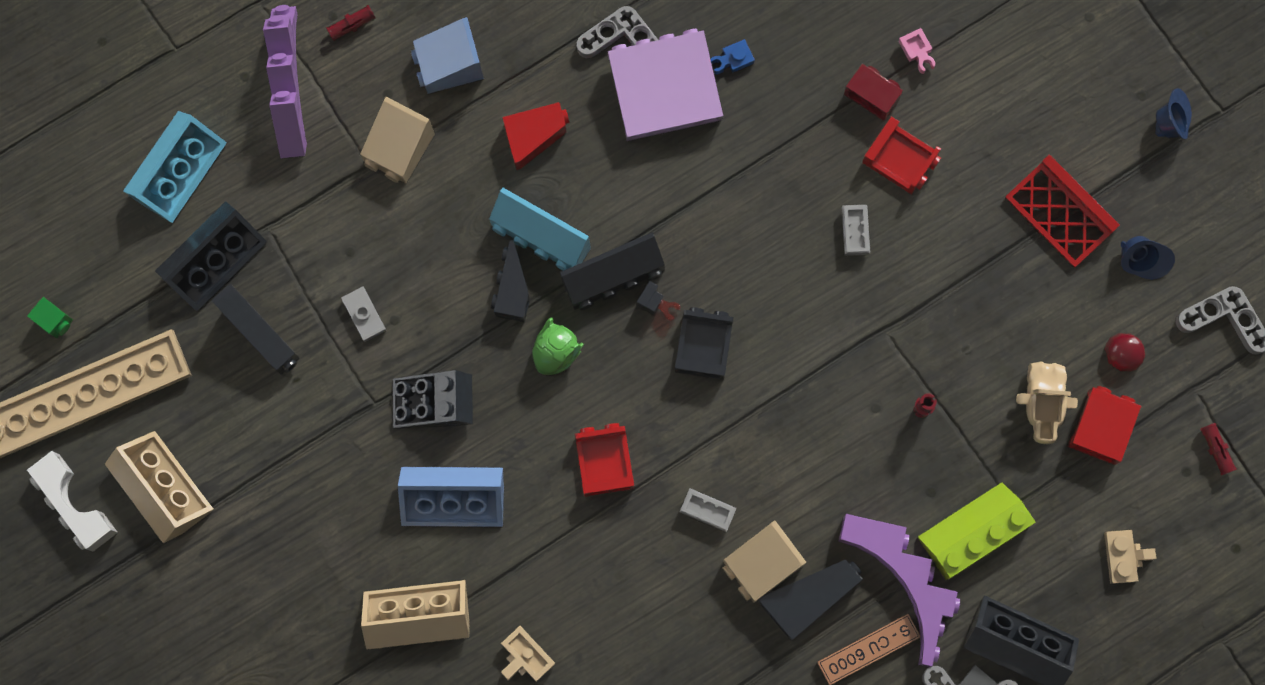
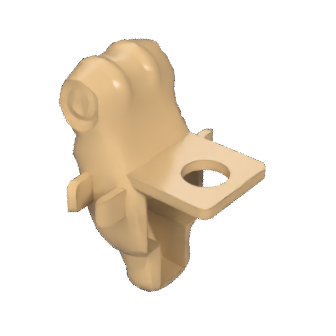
M1035 362L1029 364L1027 394L1020 393L1016 396L1018 404L1026 405L1027 417L1034 430V440L1041 444H1053L1058 437L1057 428L1065 419L1066 409L1076 408L1078 403L1077 398L1067 397L1071 396V392L1066 391L1067 374L1065 366L1057 363Z

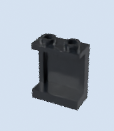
M696 307L684 310L675 373L724 380L734 317H730L729 313L723 311H714V314L704 313V309Z

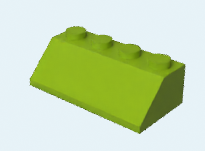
M1000 483L917 538L945 580H947L1036 522L1022 501L1003 483Z

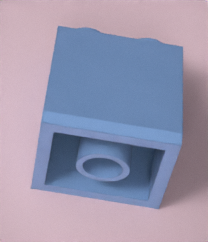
M467 17L413 41L415 50H411L414 64H419L421 72L417 73L420 87H426L428 94L484 79Z

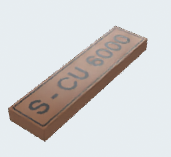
M909 614L817 663L828 684L831 685L921 636Z

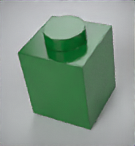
M42 297L27 315V317L55 338L64 335L69 330L70 323L73 321L71 317L45 297Z

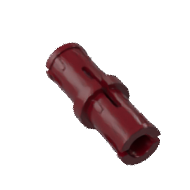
M366 5V7L351 15H344V19L326 27L332 40L336 41V39L351 31L353 33L358 31V27L376 19L369 5Z
M927 393L921 396V399L919 397L916 400L913 411L917 412L915 414L917 417L924 418L929 413H933L937 404V400H933L934 395Z
M1213 423L1200 430L1210 448L1208 450L1209 455H1213L1222 476L1237 470L1227 450L1229 448L1228 444L1224 443L1216 426L1217 424Z

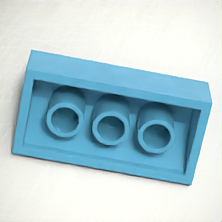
M178 111L123 192L141 205L173 223L227 142L190 114Z
M502 187L489 218L493 231L501 236L507 234L513 237L514 243L522 248L528 246L534 249V253L543 260L547 261L549 258L555 261L556 266L562 271L583 262L591 249L588 235Z

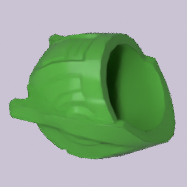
M550 317L538 334L532 350L533 361L537 371L543 375H554L563 372L573 364L581 353L580 350L584 344L582 342L578 344L577 337L571 330L563 325L554 324L553 318Z

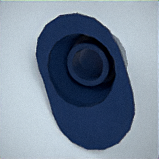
M1174 89L1170 95L1169 103L1156 112V135L1158 137L1165 136L1170 139L1181 137L1184 140L1188 138L1192 112L1189 99L1181 89Z
M1136 236L1127 242H1121V266L1124 271L1144 279H1159L1167 275L1174 266L1175 255L1172 249L1165 245L1151 241L1144 236Z

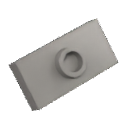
M867 205L842 206L844 255H869L870 241Z
M364 287L341 297L364 342L387 331Z
M689 488L680 513L727 532L736 508Z

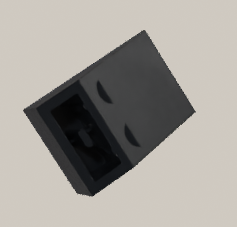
M453 370L393 378V428L453 427L473 424L472 374Z

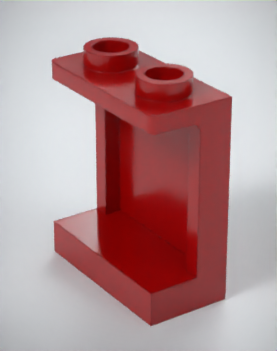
M891 116L865 154L862 163L912 194L916 188L920 190L928 179L925 176L928 169L934 170L941 160V157L938 156L941 148L937 146L933 149L898 126L900 121Z
M1092 387L1086 395L1088 398L1075 434L1070 438L1067 447L1117 465L1122 461L1141 405L1136 404L1135 400L1131 397L1124 395L1120 397L1111 394V390L1105 387Z
M619 423L605 425V429L602 430L587 427L580 429V433L575 434L585 497L635 489L625 426H619Z

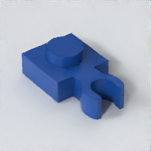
M745 39L723 48L724 56H714L710 59L711 64L717 62L721 65L719 68L714 69V74L716 75L722 73L727 67H730L733 73L755 63V59Z

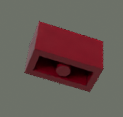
M862 64L847 84L844 95L884 121L899 101L903 90L894 80H887L882 77L880 72L874 67H867Z

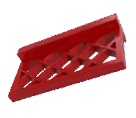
M1050 154L1005 196L1011 205L1074 268L1120 226ZM1040 171L1048 177V187H1033L1034 177ZM1030 181V187H1024ZM1051 181L1055 184L1056 187H1051ZM1019 191H1030V204H1019L1013 196ZM1033 191H1048V205L1033 204ZM1051 191H1061L1066 196L1065 205H1051ZM1024 208H1030V214ZM1033 208H1048L1047 222H1037L1033 218ZM1051 208L1065 209V222H1051ZM1069 209H1079L1083 213V223L1068 222ZM1086 217H1087L1092 223H1086ZM1050 226H1065V240L1054 239L1050 235ZM1068 226H1083V240H1068ZM1086 226H1096L1103 235L1098 240H1086ZM1059 243H1065V249ZM1068 243L1082 244V254L1076 260L1068 254ZM1086 244H1092V245L1086 250Z

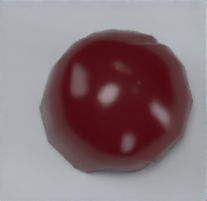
M1118 333L1110 337L1104 348L1108 363L1119 371L1131 372L1139 368L1145 359V349L1142 341L1130 333Z

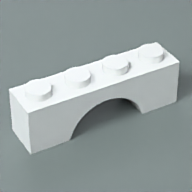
M51 451L27 470L32 476L29 478L32 485L37 490L41 489L46 495L44 501L52 510L56 509L61 515L58 518L67 530L71 529L76 535L73 539L82 550L85 548L95 551L118 533L104 513L97 510L85 513L78 512L71 505L68 498V485L74 473L60 454Z

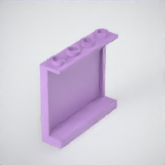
M690 29L684 31L683 35L676 37L673 34H667L659 37L660 40L650 42V39L637 41L636 45L630 47L621 44L612 47V50L608 51V60H610L627 141L722 120L723 113L704 30L698 32L697 29Z

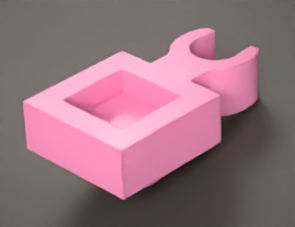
M921 28L899 38L898 42L909 62L916 59L918 70L921 74H924L926 71L923 63L930 64L931 68L934 69L935 61L932 57L928 56V53L932 51V47Z

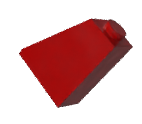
M559 102L502 117L516 170L523 168L567 133L566 124L570 123L566 109L561 110Z

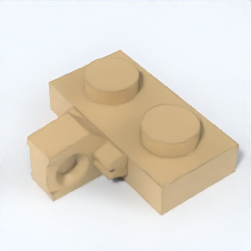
M1132 530L1104 533L1110 584L1137 582V567H1143L1142 561L1156 559L1155 549H1140V544H1134Z
M521 626L501 643L510 653L506 658L510 664L501 671L508 681L517 672L522 676L528 672L537 682L555 665V662Z

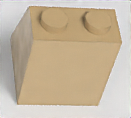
M386 97L360 153L365 162L364 165L375 172L378 169L385 172V176L396 183L399 180L407 183L435 135L431 122L421 114Z
M773 521L725 558L723 562L726 566L723 567V570L731 580L736 578L741 585L738 590L745 600L751 599L754 603L803 567L806 561L777 522Z

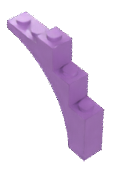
M280 5L272 9L270 18L265 19L263 28L269 56L266 69L272 93L269 106L280 158L305 156L307 147L297 76L296 23L298 15L296 6L289 7L288 5Z
M845 514L839 542L857 547L875 557L902 584L913 604L919 624V634L921 636L919 665L933 666V662L937 663L940 654V647H936L938 636H943L945 622L941 621L942 617L952 618L953 613L957 614L959 610L960 599L956 598L957 592L927 585L928 581L932 582L935 567L931 566L932 559L902 553V549L906 550L909 542V535L905 534L906 527Z

